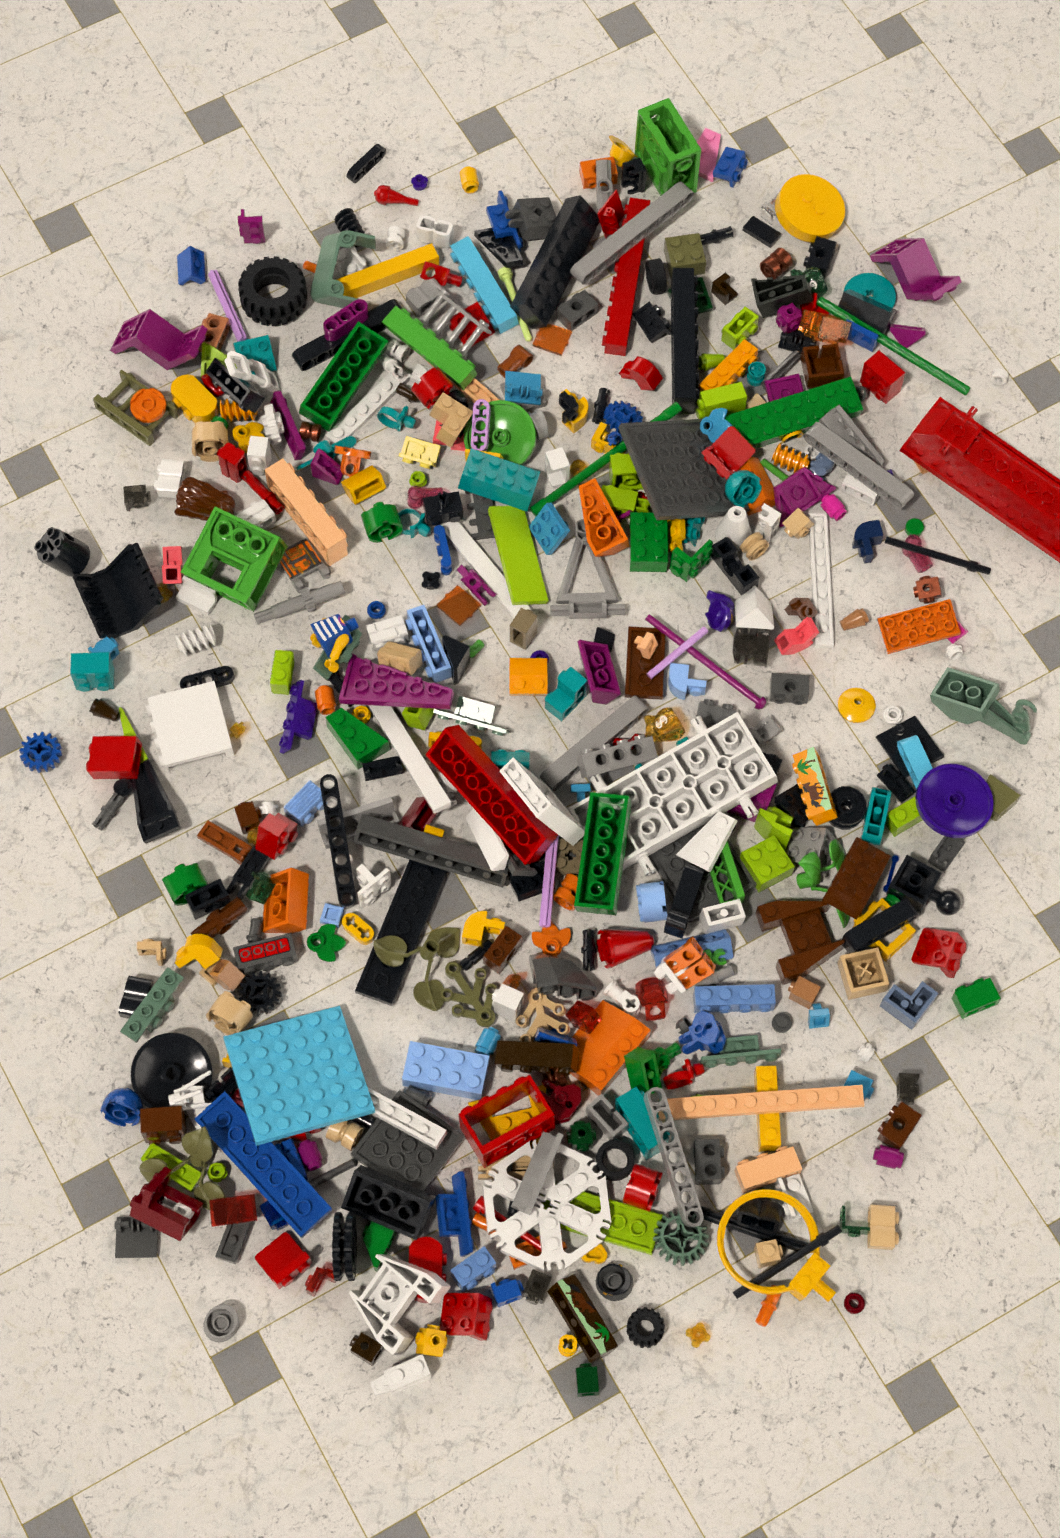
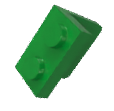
M709 539L692 557L676 547L672 551L670 570L672 574L680 577L685 582L690 578H695L700 571L699 569L702 566H706L711 560L710 555L713 551V541Z

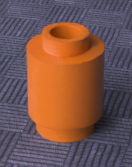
M328 685L319 686L315 691L317 709L323 715L332 714L335 712L336 707L333 688Z

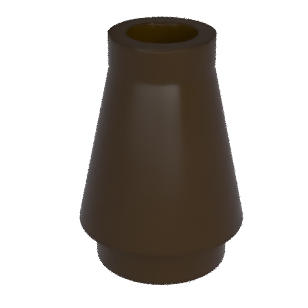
M96 698L89 712L93 713V716L114 722L119 715V711L115 710L103 699L99 700Z

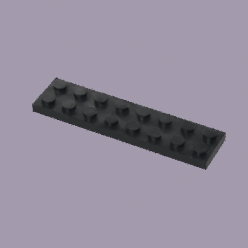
M409 859L377 939L385 936H397L406 943V953L415 950L447 871ZM373 946L355 993L393 1006L413 955L404 957V962L401 966L392 967L386 965L378 958Z

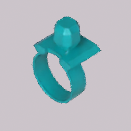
M384 406L381 407L377 414L378 420L383 425L400 431L403 425L407 428H414L416 425V419L410 415L408 416V406H404L401 413ZM384 414L391 416L397 422L388 419Z
M404 509L399 512L400 517L404 514H414L420 519L418 523L410 526V530L403 529L402 534L411 535V538H414L419 532L420 535L428 537L431 533V528L425 523V513H421L420 516L413 509Z

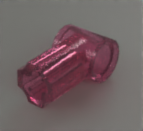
M412 486L408 490L407 504L412 509H419L423 505V498L436 496L439 492L443 494L442 487L422 489L419 486Z
M909 535L905 542L917 546L922 545V541L917 535ZM902 549V553L909 557L918 573H923L932 567L933 564L928 556Z

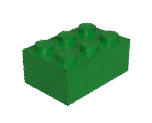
M630 512V572H667V520L657 521L654 513Z

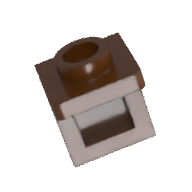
M793 598L784 609L788 615L799 616L801 621L807 617L813 618L818 613L809 598Z

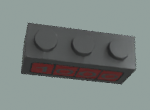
M291 933L233 947L237 967L245 976H250L253 972L255 973L260 970L270 971L280 965L290 966L298 961Z

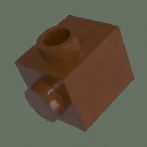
M253 801L242 802L234 807L243 835L258 830L259 818H262L259 807H254Z

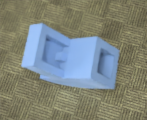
M670 663L668 686L674 696L685 700L686 693L692 696H705L707 681L688 679L689 665Z

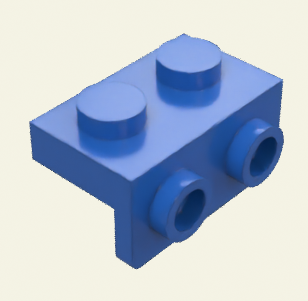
M725 147L713 170V177L728 180L730 187L734 188L736 182H739L742 170L747 167L748 160L746 159L745 151Z
M848 319L844 323L841 334L842 337L873 352L878 344V334Z

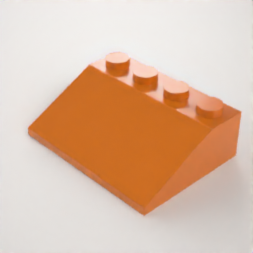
M602 1000L572 1036V1038L576 1039L580 1052L577 1073L570 1072V1074L598 1096L600 1094L603 1095L626 1067L624 1055L637 1047H642L649 1039L651 1030L635 1017Z

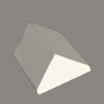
M753 586L735 601L736 627L774 629L772 603L756 586Z

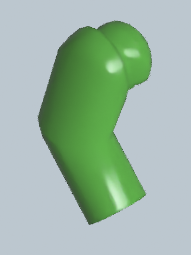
M478 639L470 646V658L475 657L485 646L481 640Z

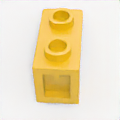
M600 422L591 439V448L598 453L606 454L615 447V445L609 446L608 442H606L609 434L607 432V424Z

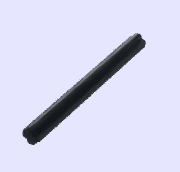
M701 1206L703 1220L719 1225L723 1213ZM732 1216L726 1225L729 1229L764 1241L776 1239L777 1245L793 1251H798L809 1244L808 1242L778 1232L776 1234H769L757 1228L742 1227L736 1223L737 1218Z

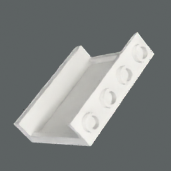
M215 681L148 698L149 705H146L148 717L152 716L153 722H150L153 733H157L158 737L154 739L157 750L161 749L162 755L158 756L161 767L165 766L167 773L170 772L169 767L221 753H226V757L234 755Z

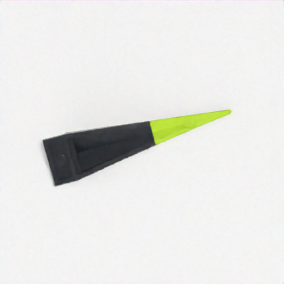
M119 707L124 736H137L124 710ZM142 747L138 778L132 779L137 825L143 842L147 844L181 829L176 811Z

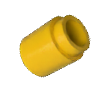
M470 166L464 167L459 173L462 188L466 193H474L479 187L477 171Z

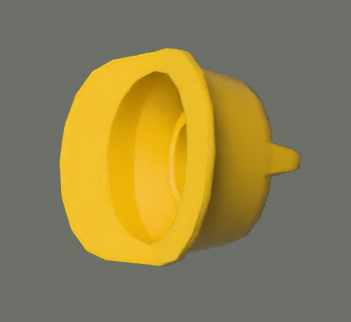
M612 135L609 136L613 143L610 156H614L617 166L622 167V163L638 157L622 140Z

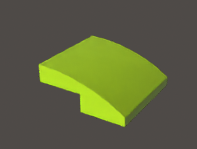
M760 808L754 828L765 840L775 835L784 851H786L793 830L776 823L778 815Z

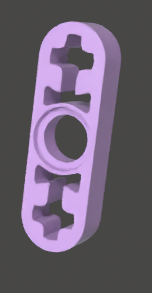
M484 399L477 400L473 405L471 447L479 451H486L489 445L491 406ZM481 404L487 407L483 410V416L486 419L481 417V411L478 409V407H481ZM480 421L486 424L483 431L476 429V424ZM475 434L485 435V437L481 436V442L484 445L480 449L475 445V443L479 442V437L475 436Z

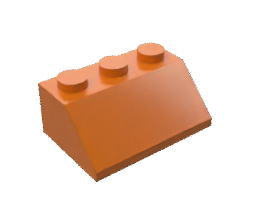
M288 868L266 876L262 932L293 934L306 929L308 873Z

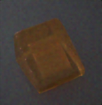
M510 974L502 984L517 990L521 984V976Z

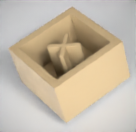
M878 947L839 957L837 964L848 1000L887 991L889 981Z

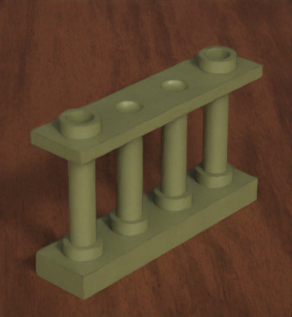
M121 370L119 373L122 382L107 397L103 398L97 394L93 398L95 408L148 446H151L155 442L153 430L168 415L177 419V407L173 402L166 401V412L159 420L150 423L148 426L141 425L135 417H130L125 412L131 406L130 401L133 395L140 389L149 388L137 381L131 373ZM127 386L135 390L121 407H116L112 404Z

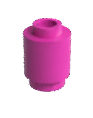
M827 494L821 499L820 507L831 519L838 521L847 513L846 507L835 494Z

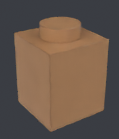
M220 959L209 973L218 984L230 991L237 989L245 977L237 967L224 959Z
M799 976L797 981L793 980L788 988L790 992L788 999L810 1009L821 987Z

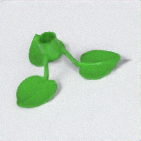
M834 839L829 845V854L833 861L831 865L821 868L820 859L815 852L806 854L799 861L798 864L805 871V873L797 874V885L800 889L811 887L812 891H827L826 888L817 887V884L820 883L821 872L835 866L838 871L846 856L839 840ZM836 908L842 926L845 928L851 916Z

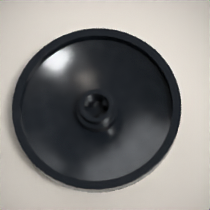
M164 1033L145 1042L135 1054L130 1070L132 1088L141 1099V1102L148 1108L171 1107L168 1095L174 1094V1090L181 1088L182 1085H186L207 1071H211L209 1076L194 1085L204 1086L205 1097L206 1089L210 1087L212 1082V1064L206 1050L195 1039L180 1033Z

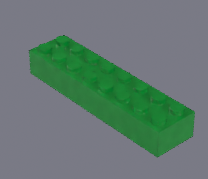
M850 376L726 415L725 419L757 449L782 441L783 437L798 430L806 433L815 422H819V419L837 405H840L850 418L858 417L863 411V407Z

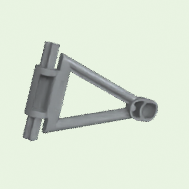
M580 519L575 524L576 539L556 600V604L569 605H550V616H569V619L607 618V615H625V604H606L617 603L619 600L602 558L595 557L587 542L584 519ZM583 545L588 547L604 587V593H568Z

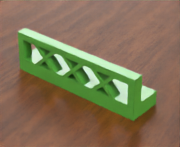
M726 842L719 855L722 863L719 867L714 865L709 873L719 904L725 903L722 897L725 890L733 894V900L740 899L741 903H744L745 894L728 842ZM719 872L728 878L725 885L717 881L716 877Z

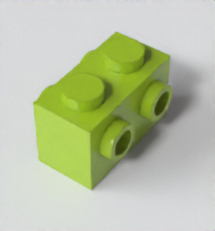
M745 306L723 327L721 341L734 350L744 339L747 340L750 335L756 333L759 316Z

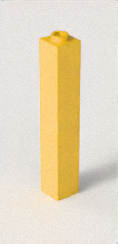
M431 243L336 280L342 282L344 296L359 298L421 274L425 261L439 265V255ZM429 267V268L426 270V272L429 271V270H432V269H434V268H433V267Z

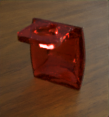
M646 978L635 984L636 996L640 1001V1005L642 1007L645 1006L646 1020L664 1019L666 1017L665 1003H668V992L663 980ZM657 1005L661 1012L658 1015H651L650 1011L653 1009V1006Z

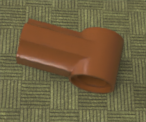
M517 345L511 351L510 356L497 367V370L505 378V371L517 372L521 367L526 368L532 362L533 355L521 345Z

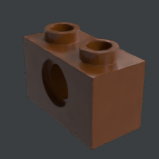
M505 926L484 954L483 964L500 975L522 945V936L508 926Z
M902 1101L898 1107L896 1105L892 1107L888 1114L891 1118L887 1123L883 1121L877 1130L880 1133L877 1139L888 1147L901 1149L922 1116ZM899 1122L903 1129H896L893 1123Z

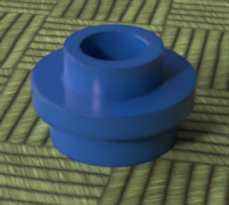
M379 601L371 602L367 607L368 615L373 619L382 618L386 613L385 605ZM375 609L380 610L377 613L373 612Z

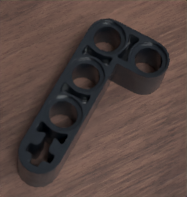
M686 863L672 907L665 922L664 933L683 939L704 875V869Z
M906 898L847 931L842 938L845 941L843 947L848 954L867 950L871 944L914 921L919 914L909 899Z

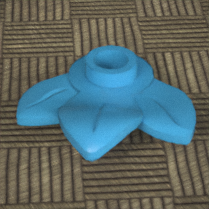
M725 408L714 409L709 417L703 418L700 422L701 432L708 435L712 443L728 427L732 426L725 419L727 415V409ZM707 423L710 424L709 429L706 428Z

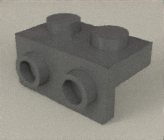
M704 699V701L699 702L696 717L701 716L707 728H710L736 713L737 709H733L734 705L723 703L720 706L716 705L714 700Z

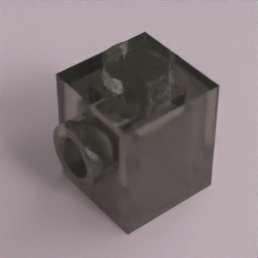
M532 1269L523 1291L525 1300L534 1305H537V1303L543 1304L552 1282V1277Z

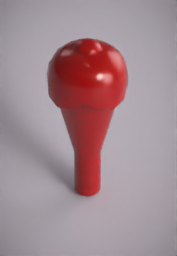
M380 185L374 191L375 199L381 205L405 203L418 206V199L406 197L391 189L390 186Z

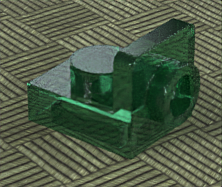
M253 871L251 875L255 880L246 896L250 900L265 904L275 887V883L270 879L271 876L263 871L260 873Z

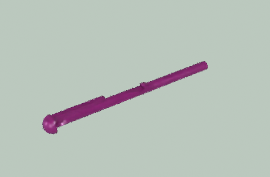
M649 614L645 618L647 622L680 646L685 642ZM692 646L686 650L695 659L756 704L755 709L759 710L765 707L766 699L764 696L760 699Z

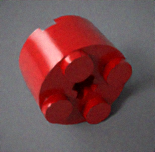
M434 367L420 377L421 381L419 384L414 383L411 391L430 410L443 392L447 395L450 394L449 391L454 385L439 367L437 369Z
M635 1164L624 1193L623 1203L650 1212L656 1199L658 1184L661 1182L663 1173Z

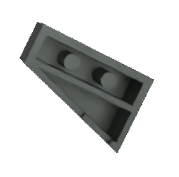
M805 275L783 276L782 279H773L772 277H767V280L751 279L756 305L763 318L776 314L779 308L784 305L787 306L793 303L797 307L813 301L811 288Z

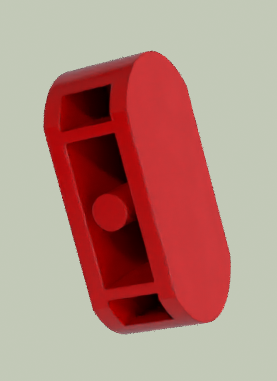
M420 1237L414 1240L409 1246V1263L436 1273L446 1282L447 1275L443 1274V1266H447V1253H443V1247L439 1241L432 1237ZM419 1294L414 1298V1300L420 1303H428Z

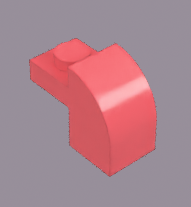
M182 546L162 547L163 584L182 583L184 576L181 573L184 566Z
M807 617L796 628L784 629L774 641L782 655H791L813 644L812 639L820 632L812 618Z

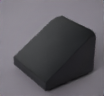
M597 627L594 642L607 644L609 652H611L615 634Z

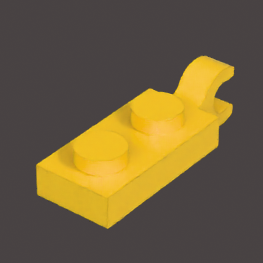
M685 519L667 520L668 551L671 552L676 547L683 551L682 540L686 539Z

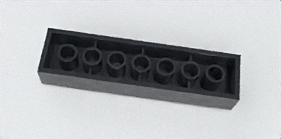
M581 195L565 199L510 306L531 329L547 327L572 277L570 274L571 268L582 258L600 222L597 213Z
M673 268L671 277L672 404L677 402L682 408V411L678 414H694V408L698 407L697 400L699 399V355H697L699 340L697 339L698 291H696L698 276L694 275V268Z

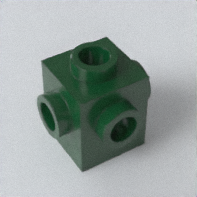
M576 1121L573 1123L574 1125H570V1132H566L567 1143L571 1144L572 1149L578 1152L592 1149L593 1141H596L595 1128L591 1129V1123Z

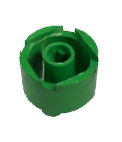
M377 502L373 505V508L361 514L366 534L371 542L379 543L382 542L383 538L387 537L388 540L394 539L403 531L396 505Z
M197 863L187 866L180 864L174 868L175 871L162 879L172 901L177 906L187 904L184 895L208 884Z

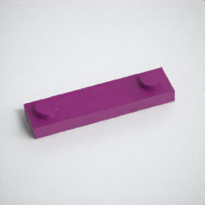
M274 391L270 404H273L275 412H280L284 425L283 434L294 460H301L306 451V444L302 441L288 409L286 398L283 397L281 391Z

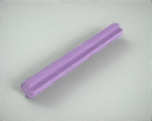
M211 270L208 276L225 315L229 318V323L237 342L246 340L247 336L217 270Z
M559 835L546 850L539 921V926L544 928L551 926Z

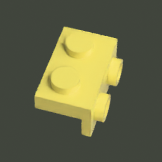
M406 436L402 452L398 456L403 458V462L413 464V461L420 463V467L430 469V466L436 467L442 446Z

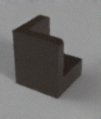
M726 272L712 282L711 292L724 305H727L738 296V293L729 285L730 276Z

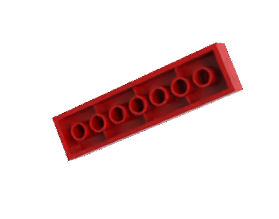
M459 725L446 727L426 753L428 759L524 865L537 862L557 838L558 834L534 815L500 773V769Z

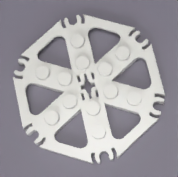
M533 1140L532 1149L529 1141L491 1167L488 1175L494 1178V1181L489 1182L485 1180L483 1185L487 1235L495 1230L496 1232L490 1235V1240L494 1237H499L501 1242L496 1245V1248H501L505 1244L506 1246L500 1249V1252L543 1272L545 1270L544 1263H546L547 1272L551 1270L550 1264L555 1263L558 1271H561L562 1262L565 1270L603 1242L600 1239H605L606 1237L605 1234L600 1232V1228L608 1230L610 1228L609 1224H611L606 1176L597 1179L603 1174L602 1170L599 1173L593 1172L592 1168L597 1165V1162H593L588 1166L587 1164L593 1161L592 1158L560 1144L556 1153L576 1160L579 1163V1169L555 1185L552 1162L539 1194L541 1195H538L531 1214L528 1215L518 1211L506 1221L498 1222L495 1219L493 1197L498 1194L514 1201L522 1181L508 1175L506 1169L522 1156L532 1158L537 1146L536 1140ZM594 1186L599 1191L601 1211L598 1214H593L569 1202ZM546 1200H549L552 1208L548 1207L547 1210H545L543 1208L544 1205L541 1202H546ZM560 1223L587 1235L588 1241L572 1253L564 1252ZM536 1225L539 1227L541 1255L539 1256L526 1253L516 1248L514 1244L515 1240Z

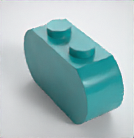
M876 787L871 788L860 839L869 844L879 846L881 843L891 791Z

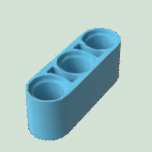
M917 735L897 741V747L917 789L924 775L933 768Z

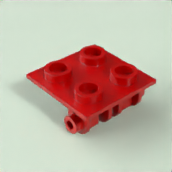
M617 190L613 192L597 213L606 239L609 235L620 229L618 225L624 217V210Z
M478 302L465 308L478 321L482 319L490 325L488 329L492 331L491 335L495 333ZM461 312L453 315L450 319L449 328L451 331H454L465 315ZM471 320L458 336L463 345L478 327ZM483 331L472 346L489 337L490 334Z

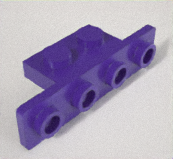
M303 680L292 684L289 691L291 696L286 706L287 717L283 722L284 732L279 741V746H281L280 753L282 754L291 749L294 735L307 740L312 737L317 703L301 697L304 686Z

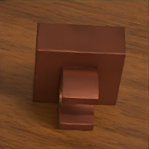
M551 1071V1074H542L544 1079L555 1086L564 1087L568 1085L565 1075L558 1074V1072Z

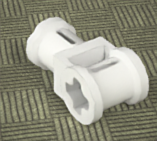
M615 980L606 987L603 994L610 996L621 1010L633 1017L640 1013V1001L635 995L622 990ZM628 1004H629L630 1006H632V1005L634 1004V1005H635V1008H633V1007L628 1008Z

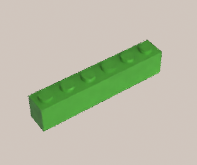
M395 306L382 321L384 326L431 365L436 367V369L439 367L451 381L464 390L476 377L477 372L474 369L476 366L470 360L465 361L462 359V354L456 349L452 351L449 348L450 345L445 340H438L436 334L428 328L426 330L423 328V323L417 318L413 320L410 317L411 314L405 308L400 309Z

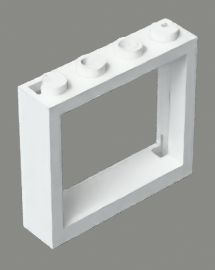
M512 758L500 770V773L534 815L564 840L574 846L584 836V828L551 788L515 758Z

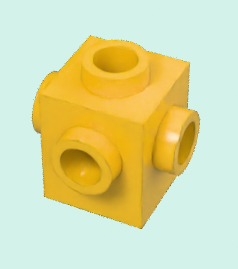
M427 1324V1328H420L415 1337V1343L417 1344L416 1354L442 1357L443 1349L447 1345L446 1331H440V1326Z

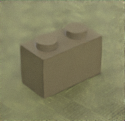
M520 608L510 624V642L525 650L537 634L538 616L533 611Z

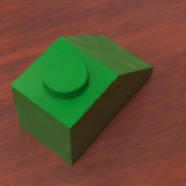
M371 1221L370 1226H365L362 1237H364V1244L374 1270L378 1272L383 1263L375 1256L376 1254L388 1253L396 1234L395 1231Z

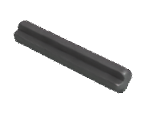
M793 351L761 382L764 389V381L782 377L800 360L801 354L799 351Z

